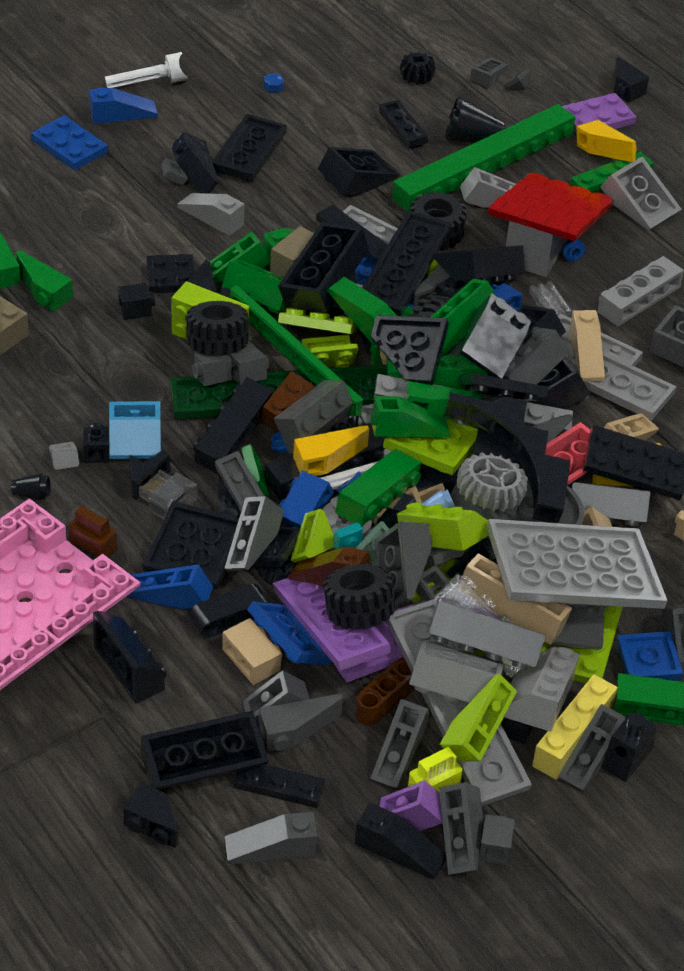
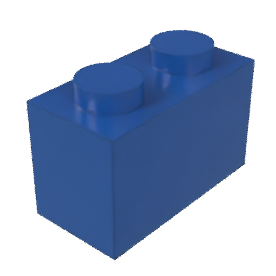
M301 471L299 477L292 481L287 498L283 499L279 504V507L284 510L281 520L282 524L288 527L301 528L305 513L323 509L328 504L334 493L330 483L305 471Z

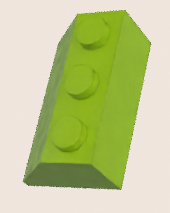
M420 502L408 504L405 510L397 513L398 523L402 521L429 524V533L432 537L431 547L464 551L489 536L486 529L488 520L477 512L463 510L462 507L444 508L440 504L425 506Z

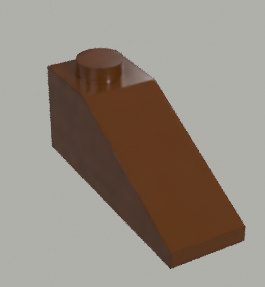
M342 547L302 560L288 575L289 580L323 586L327 576L333 574V571L354 564H370L369 551L354 547Z

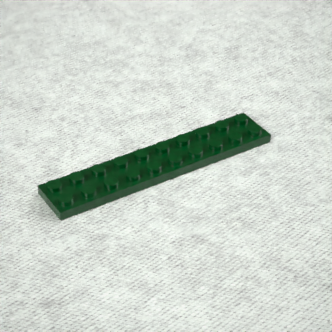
M387 365L329 368L363 399L362 406L374 404L377 375L388 376ZM291 370L316 387L300 370ZM291 371L267 372V379L256 382L272 389L273 395ZM194 376L170 378L174 419L219 416L221 406L225 401H230L233 390L239 383L232 378L230 381L204 386Z

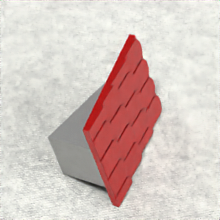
M529 173L502 197L499 196L488 207V214L509 221L506 246L523 245L525 271L547 277L562 251L563 244L567 240L575 242L613 206L614 200L602 193H590L588 189L583 187H571L566 182L549 180L544 175Z

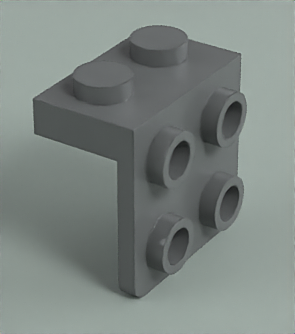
M565 603L572 607V610L562 632L551 645L594 650L602 649L605 605Z

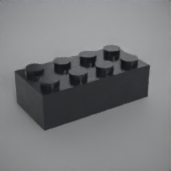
M321 222L278 285L286 307L328 313L335 302L333 297L327 292L328 288L343 277L350 279L369 250L363 228Z

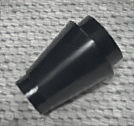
M39 473L12 479V494L41 499L44 496H50L49 475Z

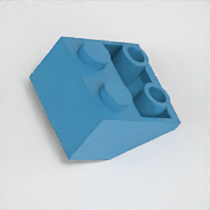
M160 401L109 402L110 459H129L130 455L137 459H149L161 451Z

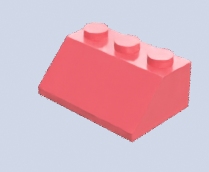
M581 422L546 445L545 455L571 461L568 484L587 473L583 471L590 429Z

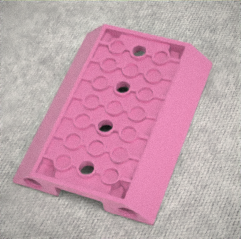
M30 498L0 518V690L93 621V612H106L140 586V582L104 554L92 560L66 540V526ZM63 569L71 570L70 573H59ZM22 598L31 599L30 602H19Z

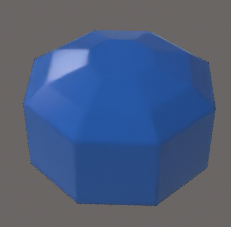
M273 73L264 76L265 90L271 93H278L283 90L284 77Z

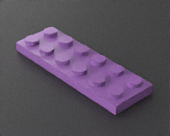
M289 578L273 583L274 592L340 671L391 653L390 643L375 626L367 629L353 630V628L345 629L342 626L333 624L327 615L324 586L289 580Z

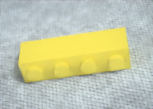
M593 674L556 720L552 731H548L536 745L532 766L557 780L599 706L603 704L613 709L618 687Z

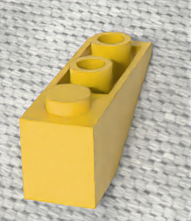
M600 120L576 126L577 147L587 153L628 162L636 160V141Z
M365 425L294 439L293 458L299 472L305 471L314 476L329 473L368 447L369 427Z

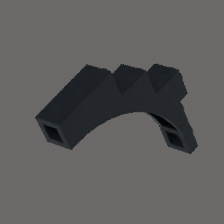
M450 392L444 416L470 422L499 440L518 460L529 480L533 495L532 519L547 523H559L565 506L571 461L545 455L549 431L523 425L527 402L502 396L500 403H494Z

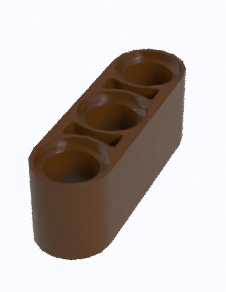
M404 658L396 660L360 691L356 704V719L359 723L366 726L375 725L400 703L401 699L404 700L415 690V686L409 684L412 673Z

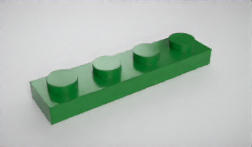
M641 151L637 152L636 160L643 156L653 170L654 163ZM623 160L613 161L571 177L570 185L588 189L590 193L602 190L600 187L610 175L632 162Z

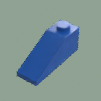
M114 88L89 90L90 113L93 124L158 117L153 100Z
M199 564L131 574L140 582V586L127 595L126 598L179 609H189L202 601L208 600L213 585Z

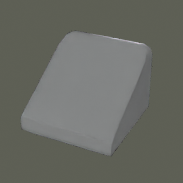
M74 442L49 446L53 467L56 470L79 466L78 450Z

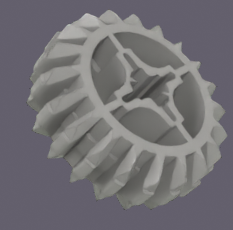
M480 453L479 456L472 455L470 458L465 459L458 470L457 487L460 489L459 494L465 496V501H472L473 506L479 505L483 510L488 508L493 513L496 509L504 512L506 509L513 510L515 506L520 505L523 497L526 495L528 478L525 476V471L519 469V464H513L511 459H504L501 455L499 457L494 456L492 453L489 455Z

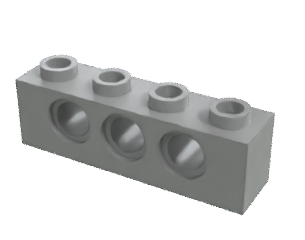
M662 256L656 261L649 263L648 266L640 271L634 272L633 275L625 280L619 281L617 285L609 290L603 291L599 296L597 312L616 326H620L679 289L684 270Z

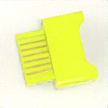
M447 747L419 761L418 768L409 773L408 787L425 780L439 792V787L461 783L462 768L456 761L457 756Z

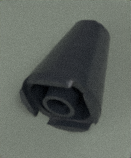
M458 96L450 113V122L446 127L445 138L480 141L507 127H504V121L465 98Z

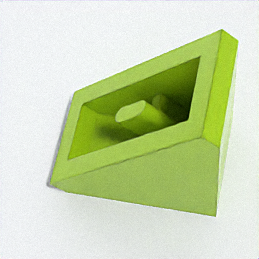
M317 509L305 513L291 561L298 562L309 559L333 548L334 535L324 510Z

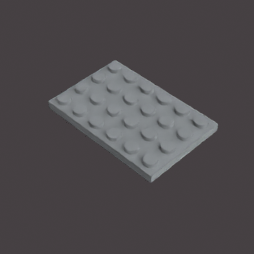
M499 519L488 520L486 529L509 600L664 609L668 600L640 529Z

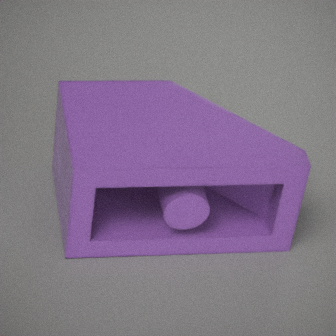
M425 780L381 797L379 807L397 814L417 831H423L443 823L440 794Z

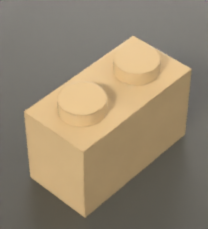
M251 618L223 632L222 650L253 685L281 671V649L267 638L263 628L257 626Z

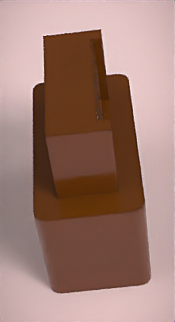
M83 504L75 511V518L69 523V542L73 546L79 545L88 550L96 558L101 554L109 558L117 551V531L109 527L108 518H102L87 509L86 505Z

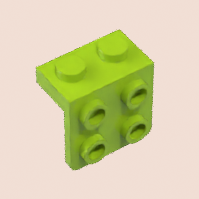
M349 335L301 340V343L327 367L341 368L353 365L359 350L358 344H351Z

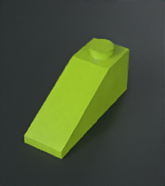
M496 674L451 722L440 745L444 749L449 747L457 756L456 761L481 762L517 690L501 674Z

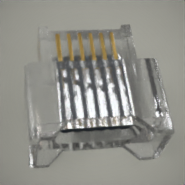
M159 470L158 474L145 485L139 487V497L149 502V511L164 519L172 501L183 504L194 503L197 500L198 485L178 472L170 476Z

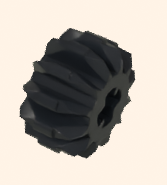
M419 51L418 53L410 52L409 55H404L400 63L402 79L408 80V83L414 82L416 85L417 83L425 84L426 81H431L436 69L433 57L428 56L427 53L421 54Z

